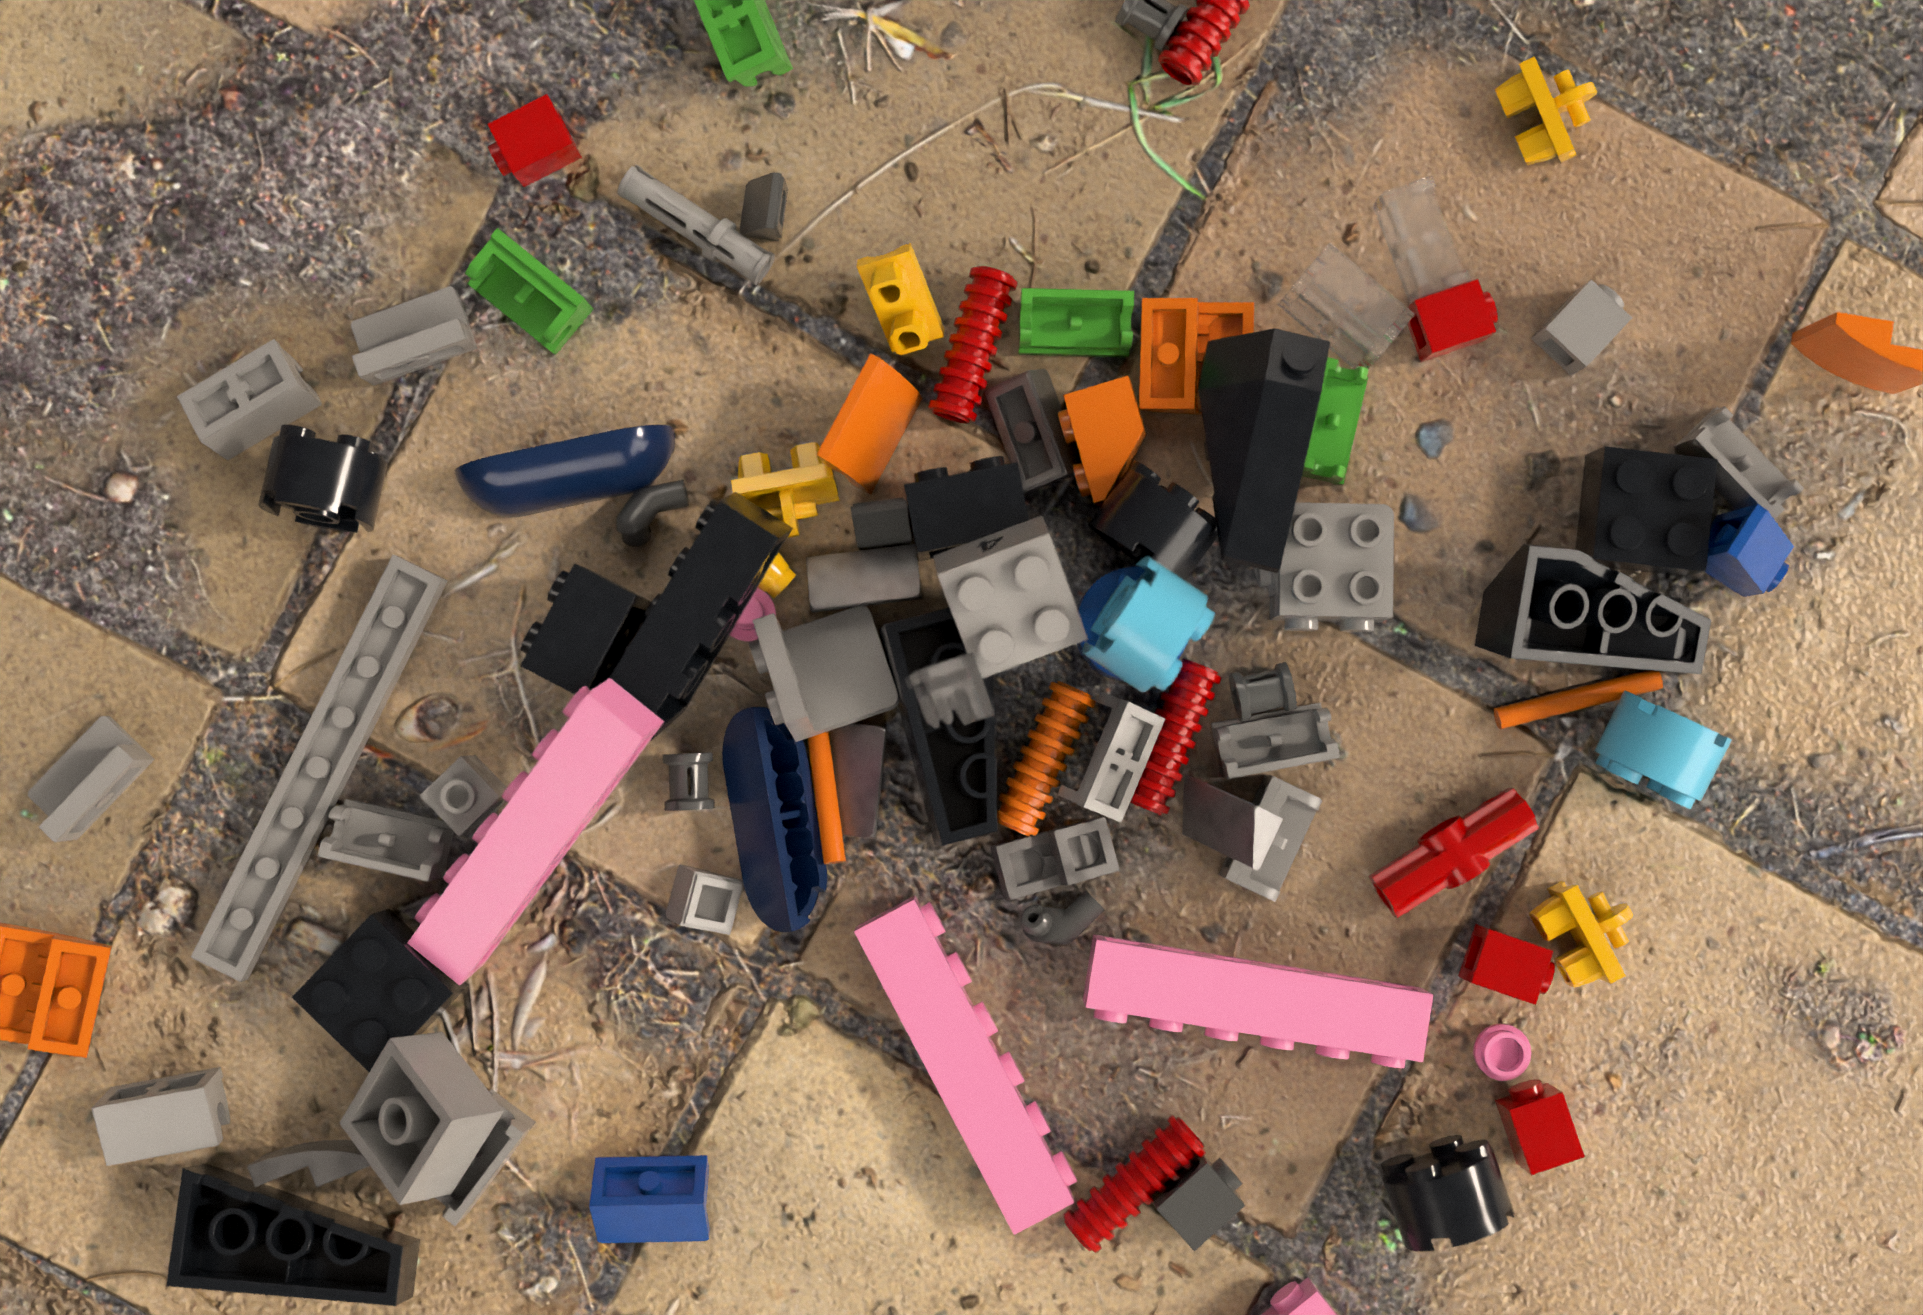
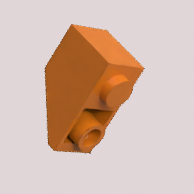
M1129 376L1064 394L1063 397L1067 409L1058 412L1065 441L1067 444L1077 442L1082 463L1073 465L1080 494L1082 497L1092 495L1093 502L1097 506L1102 505L1127 471L1147 435Z

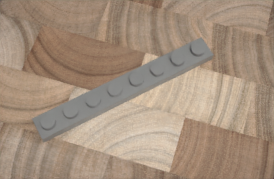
M392 555L191 958L239 982L249 979L329 819V813L336 805L448 580L400 556Z

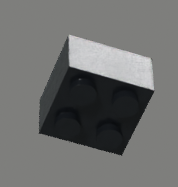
M1607 446L1586 454L1575 549L1593 557V560L1608 568L1676 576L1706 572L1718 459Z
M995 456L971 462L970 472L949 476L947 467L915 473V483L905 484L904 488L919 561L934 559V555L1028 521L1029 517L1018 462L1005 465L1003 456Z
M574 563L570 572L563 570L555 579L547 597V600L552 602L553 605L543 624L536 621L527 632L520 649L526 656L520 666L573 694H576L583 686L593 690L609 679L615 669L619 656L628 643L633 640L642 623L641 619L652 601L590 569Z
M390 909L371 914L292 996L368 1072L371 1071L390 1038L423 1034L469 986L466 982L459 986L411 947L407 942L414 932Z

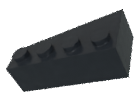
M737 492L732 493L720 502L713 499L706 506L695 525L700 534L691 548L685 547L673 562L668 572L671 580L663 593H659L646 609L641 619L643 623L641 628L619 656L615 669L609 677L664 721L651 741L685 712L793 529Z
M950 607L884 624L879 629V634L899 695L898 707L934 845L944 846L996 832L997 774L994 726L996 725L994 675L980 680L977 679Z
M205 1163L182 1168L166 1286L397 1306L413 1297L420 1239L266 1184L255 1187L252 1179Z

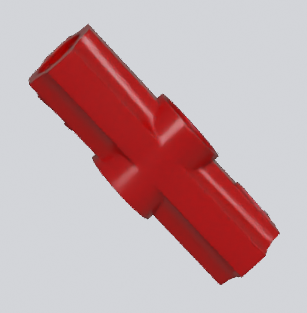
M1509 787L1481 803L1463 817L1460 815L1454 816L1434 826L1418 838L1417 846L1368 877L1383 904L1394 917L1398 918L1422 902L1427 901L1444 888H1456L1484 872L1490 866V859L1539 829L1536 816L1517 791Z

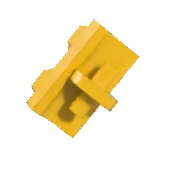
M1535 56L1519 63L1522 72L1512 76L1495 88V92L1507 119L1535 105L1539 110L1544 123L1515 136L1526 164L1531 165L1547 161L1556 156L1559 157L1560 162L1576 156L1575 149L1560 113L1568 111L1575 128L1591 121L1584 102L1590 100L1598 93L1594 83L1588 82L1576 86L1570 70H1564L1553 77L1560 95L1552 98Z
M911 243L900 246L884 255L876 257L867 256L858 259V272L892 352H896L899 355L911 353L926 348L929 341L944 337L945 328Z
M817 442L796 445L790 449L793 468L772 472L768 454L757 452L741 455L738 464V479L731 480L733 493H739L793 528L788 538L800 536L799 519L818 516L817 505L840 501L833 469L825 466L816 455L820 448Z
M1561 881L1547 888L1551 897L1529 912V916L1544 940L1550 941L1567 931H1570L1577 947L1554 959L1555 965L1565 983L1575 988L1594 982L1597 979L1612 984L1625 977L1626 975L1604 933H1606L1614 949L1622 947L1629 942L1621 925L1633 917L1628 904L1623 903L1610 907L1604 893L1600 891L1587 898L1595 912V915H1593L1577 885L1566 886L1565 882Z

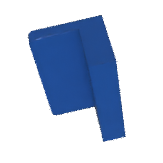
M708 1156L595 1158L589 1208L597 1241L599 1243L708 1241L710 1234L706 1208L709 1179Z

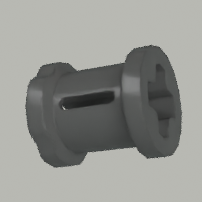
M1125 0L1115 22L1121 26L1127 23L1155 40L1154 47L1163 51L1171 36L1175 35L1178 25L1185 18L1189 8L1183 4L1174 6L1166 0Z
M1286 662L1276 664L1273 670L1242 676L1240 672L1229 674L1231 696L1240 722L1249 721L1251 714L1282 707L1285 711L1297 708L1293 679Z
M713 752L663 754V763L669 765L670 799L664 802L665 811L715 808V800L709 797L708 763L713 761ZM688 768L690 769V788H691V792H690L689 795H688V785H687V769H688Z

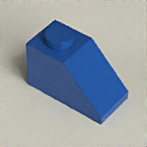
M1759 504L1719 514L1711 524L1705 573L1742 597L1764 594L1765 591L1771 592L1786 575L1789 565L1784 561L1794 546L1769 511Z

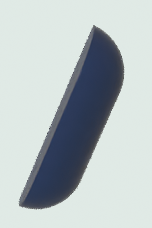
M644 425L622 428L481 458L459 466L455 469V474L463 492L481 509L502 517L528 516L632 494L640 488L651 486L665 469L671 454L674 452L675 432L674 428L669 425Z
M746 708L736 713L730 720L725 731L722 747L723 769L743 884L754 912L766 926L778 932H793L809 923L810 919L808 916L817 902L819 892H825L827 888V867L823 862L817 809L808 757L803 740L795 742L785 723L775 725L769 708Z

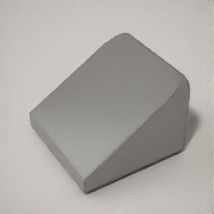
M681 864L677 869L666 910V917L680 926L730 935L743 888V880Z

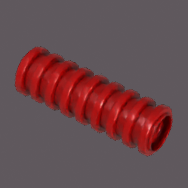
M1196 0L1197 7H1191L1186 14L1188 21L1180 22L1176 30L1178 36H1171L1167 43L1169 50L1161 51L1158 56L1162 69L1170 77L1182 84L1199 85L1203 78L1201 71H1208L1212 65L1210 57H1217L1222 49L1220 43L1227 42L1231 36L1229 29L1236 28L1240 22L1239 15L1245 14L1249 9L1250 4L1248 0Z
M977 266L970 269L969 277L973 281L972 284L965 285L964 293L968 297L967 300L960 301L959 310L963 314L962 317L955 318L954 326L958 330L957 333L950 334L949 343L953 345L952 350L945 351L944 359L948 363L946 367H940L939 376L943 379L941 383L935 384L933 390L938 395L936 400H930L928 406L933 414L962 424L976 421L977 414L973 412L974 406L981 405L982 397L978 393L979 390H984L987 385V381L983 376L984 373L991 372L992 364L988 360L989 357H994L997 353V347L993 345L994 340L1001 339L1002 331L998 327L999 324L1006 323L1007 314L1003 311L1004 308L1011 307L1013 299L1009 296V292L1015 291L1018 283L1010 274L987 266Z
M1184 658L1180 660L1182 661L1181 669L1170 684L1169 692H1162L1160 699L1165 701L1162 709H1155L1154 714L1165 718V721L1130 801L1134 805L1159 815L1162 813L1168 814L1170 807L1165 804L1168 797L1174 798L1176 795V790L1172 789L1175 781L1180 782L1183 775L1179 773L1181 764L1188 765L1189 758L1185 754L1188 748L1194 749L1196 742L1191 740L1194 732L1200 733L1202 730V725L1198 724L1201 716L1207 717L1209 710L1205 708L1207 700H1214L1215 693L1211 691L1213 684L1218 685L1222 680V677L1217 675V671Z
M1171 1115L1167 1119L1170 1125L1164 1130L1161 1127L1154 1130L1156 1137L1152 1141L1148 1139L1141 1142L1143 1149L1139 1153L1134 1150L1128 1154L1130 1161L1126 1165L1119 1162L1115 1166L1117 1173L1113 1177L1106 1174L1102 1178L1104 1185L1101 1188L1093 1186L1089 1190L1091 1194L1089 1199L1080 1198L1076 1202L1078 1209L1074 1212L1067 1210L1063 1214L1064 1222L1068 1229L1088 1251L1098 1253L1102 1249L1100 1244L1102 1240L1111 1241L1115 1237L1113 1230L1117 1227L1124 1229L1128 1225L1126 1219L1130 1215L1137 1217L1141 1214L1139 1207L1143 1203L1150 1205L1154 1202L1152 1195L1156 1191L1164 1193L1167 1190L1165 1183L1169 1179L1176 1182L1180 1178L1178 1171L1182 1167L1189 1170L1193 1166L1191 1159L1195 1155L1202 1158L1206 1154L1204 1144L1180 1117L1176 1118L1174 1115Z

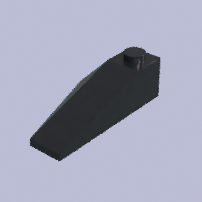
M1274 328L1207 342L1196 397L1199 413L1202 412L1206 437L1204 449L1206 461L1210 462L1214 488L1212 501L1221 559L1223 561L1278 573L1280 570L1322 392L1330 341Z
M1523 544L1483 592L1475 640L1476 647L1512 659L1702 674L1711 619L1663 594L1656 593L1633 581V578L1593 560V557L1579 550Z

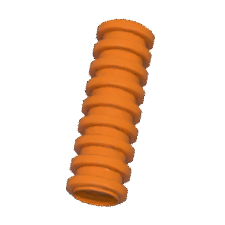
M1060 681L1050 683L1048 688L1053 692L1050 699L1044 698L1041 703L1045 706L1043 714L1038 713L1035 716L1034 720L1038 722L1035 731L1029 730L1027 736L1031 738L1028 747L1023 745L1020 750L1024 754L1021 763L1015 761L1013 768L1017 772L1014 778L1008 777L1006 781L1010 788L1007 794L1001 793L999 796V801L1003 803L1000 810H997V822L1029 837L1030 835H1037L1039 829L1035 827L1038 819L1044 820L1046 813L1042 809L1045 802L1051 804L1053 797L1049 795L1052 786L1058 788L1060 780L1056 779L1059 771H1066L1068 765L1063 763L1066 755H1073L1075 749L1070 746L1074 739L1080 740L1082 735L1078 728L1081 723L1087 724L1089 717L1085 715L1087 708H1094L1096 701L1092 699L1093 696Z

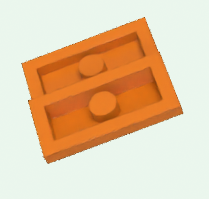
M1142 298L1139 410L1202 415V412L1199 413L1196 393L1207 342L1253 333L1254 302H1198V298Z
M1836 312L1792 333L1791 344L1805 357L1821 368L1854 384L1891 394L1923 384V349L1891 344L1894 321Z
M870 353L816 454L825 466L843 474L853 486L871 495L923 399L921 394L899 372L881 358Z
M0 923V1040L28 1044V1050L87 1058L112 946L45 930Z

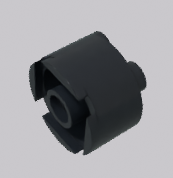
M281 425L279 436L274 437L258 506L276 516H279L281 506L292 509L296 515L295 522L313 527L357 533L360 523L367 532L373 531L387 470V462L383 460V456L371 452L373 443L352 435H338L337 442L315 438L316 433L304 427Z
M1134 460L1094 514V518L1088 526L1118 552L1121 550L1136 561L1135 564L1145 556H1149L1186 581L1218 537L1215 517L1199 507L1194 511L1199 504V500L1174 482H1171L1168 488L1162 485L1159 486L1161 478L1144 464Z
M1461 1135L1447 1136L1429 1144L1431 1153L1415 1158L1412 1154H1404L1392 1157L1381 1163L1384 1174L1382 1180L1403 1244L1408 1250L1418 1252L1435 1251L1431 1240L1439 1238H1449L1452 1247L1469 1244L1504 1229L1509 1224L1507 1216L1514 1217L1515 1215L1493 1147L1489 1145L1488 1140H1476L1464 1144Z

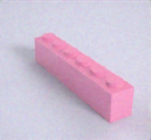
M611 678L593 690L583 686L572 697L562 712L569 718L560 732L552 729L537 745L532 756L538 762L529 774L522 771L510 783L502 795V798L508 802L500 815L493 812L479 826L472 836V839L478 843L477 847L470 856L464 853L452 864L443 877V880L449 884L441 896L438 893L433 894L414 917L420 923V926L407 943L459 986L485 964L664 723L662 719Z
M913 896L856 926L854 933L1009 1227L1015 1235L1073 1204L1074 1199L1069 1186L1078 1181L1064 1153L1060 1151L1052 1155L1043 1136L1051 1132L1038 1104L1034 1101L1026 1105L1016 1087L1025 1081L1011 1053L1008 1051L1001 1056L998 1053L990 1037L998 1032V1029L983 1001L975 1006L971 1002L964 986L972 982L961 958L957 952L947 956L937 936L946 931L934 907L930 902L921 906L916 896Z
M1094 934L1083 994L1085 1007L1095 1009L1093 1017L1100 1020L1127 1023L1128 1014L1150 1018V1027L1172 1032H1182L1183 1024H1191L1205 1027L1204 1035L1227 1041H1238L1240 1032L1261 1036V1045L1282 1050H1293L1294 1042L1316 1045L1315 1053L1338 1059H1349L1351 1050L1372 1054V1063L1393 1068H1404L1406 1060L1423 1062L1433 994L1421 987Z

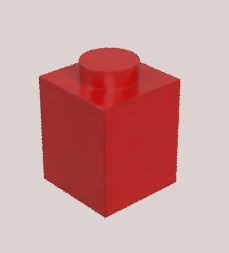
M548 94L487 124L496 141L487 147L503 176L512 173L523 187L582 158L558 109Z
M1478 279L1416 299L1403 310L1420 362L1481 343L1496 333L1494 324L1498 321L1497 308L1491 294L1488 291H1482Z
M1475 924L1458 977L1475 985L1536 1005L1539 994H1545L1552 983L1555 964L1551 962L1554 951Z
M1538 1079L1528 1080L1508 1089L1509 1096L1495 1100L1516 1164L1530 1175L1585 1157L1564 1094L1559 1089L1549 1083L1542 1084L1541 1080Z

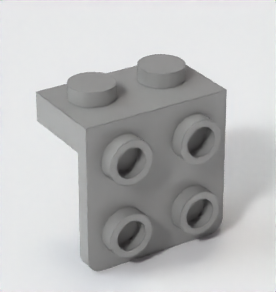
M1296 502L1281 567L1278 572V594L1270 598V620L1285 621L1284 630L1317 631L1318 621L1340 622V631L1374 632V622L1380 623L1393 618L1394 512L1391 507L1385 504Z
M856 606L785 631L782 630L774 613L752 620L758 639L749 642L750 650L759 674L769 672L774 687L773 691L765 693L771 716L775 725L785 723L795 742L897 707L899 695L872 614L867 607Z

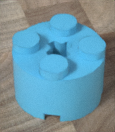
M1145 556L1136 564L1145 572L1137 581L1126 575L1118 585L1091 628V631L1100 636L1096 645L1093 646L1085 642L1082 653L1140 692H1145L1152 686L1164 691L1173 682L1181 669L1182 661L1177 659L1178 655L1189 639L1196 642L1209 628L1215 612L1206 607L1208 599L1206 594L1151 557Z
M1624 690L1594 750L1599 753L1595 763L1606 768L1607 771L1637 785L1644 775L1650 778L1646 786L1647 788L1679 805L1691 809L1696 799L1702 800L1732 739Z

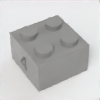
M1042 515L933 556L937 576L978 680L1088 640Z
M435 1032L390 1038L339 1123L397 1203L403 1205L452 1194L504 1110L444 1033Z

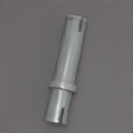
M639 165L632 166L622 178L617 192L620 197L629 200L661 221L664 225L702 248V255L713 262L719 259L748 278L755 285L760 283L769 272L774 262L775 254L766 251L737 232L736 224L729 219H717L682 194L654 178Z

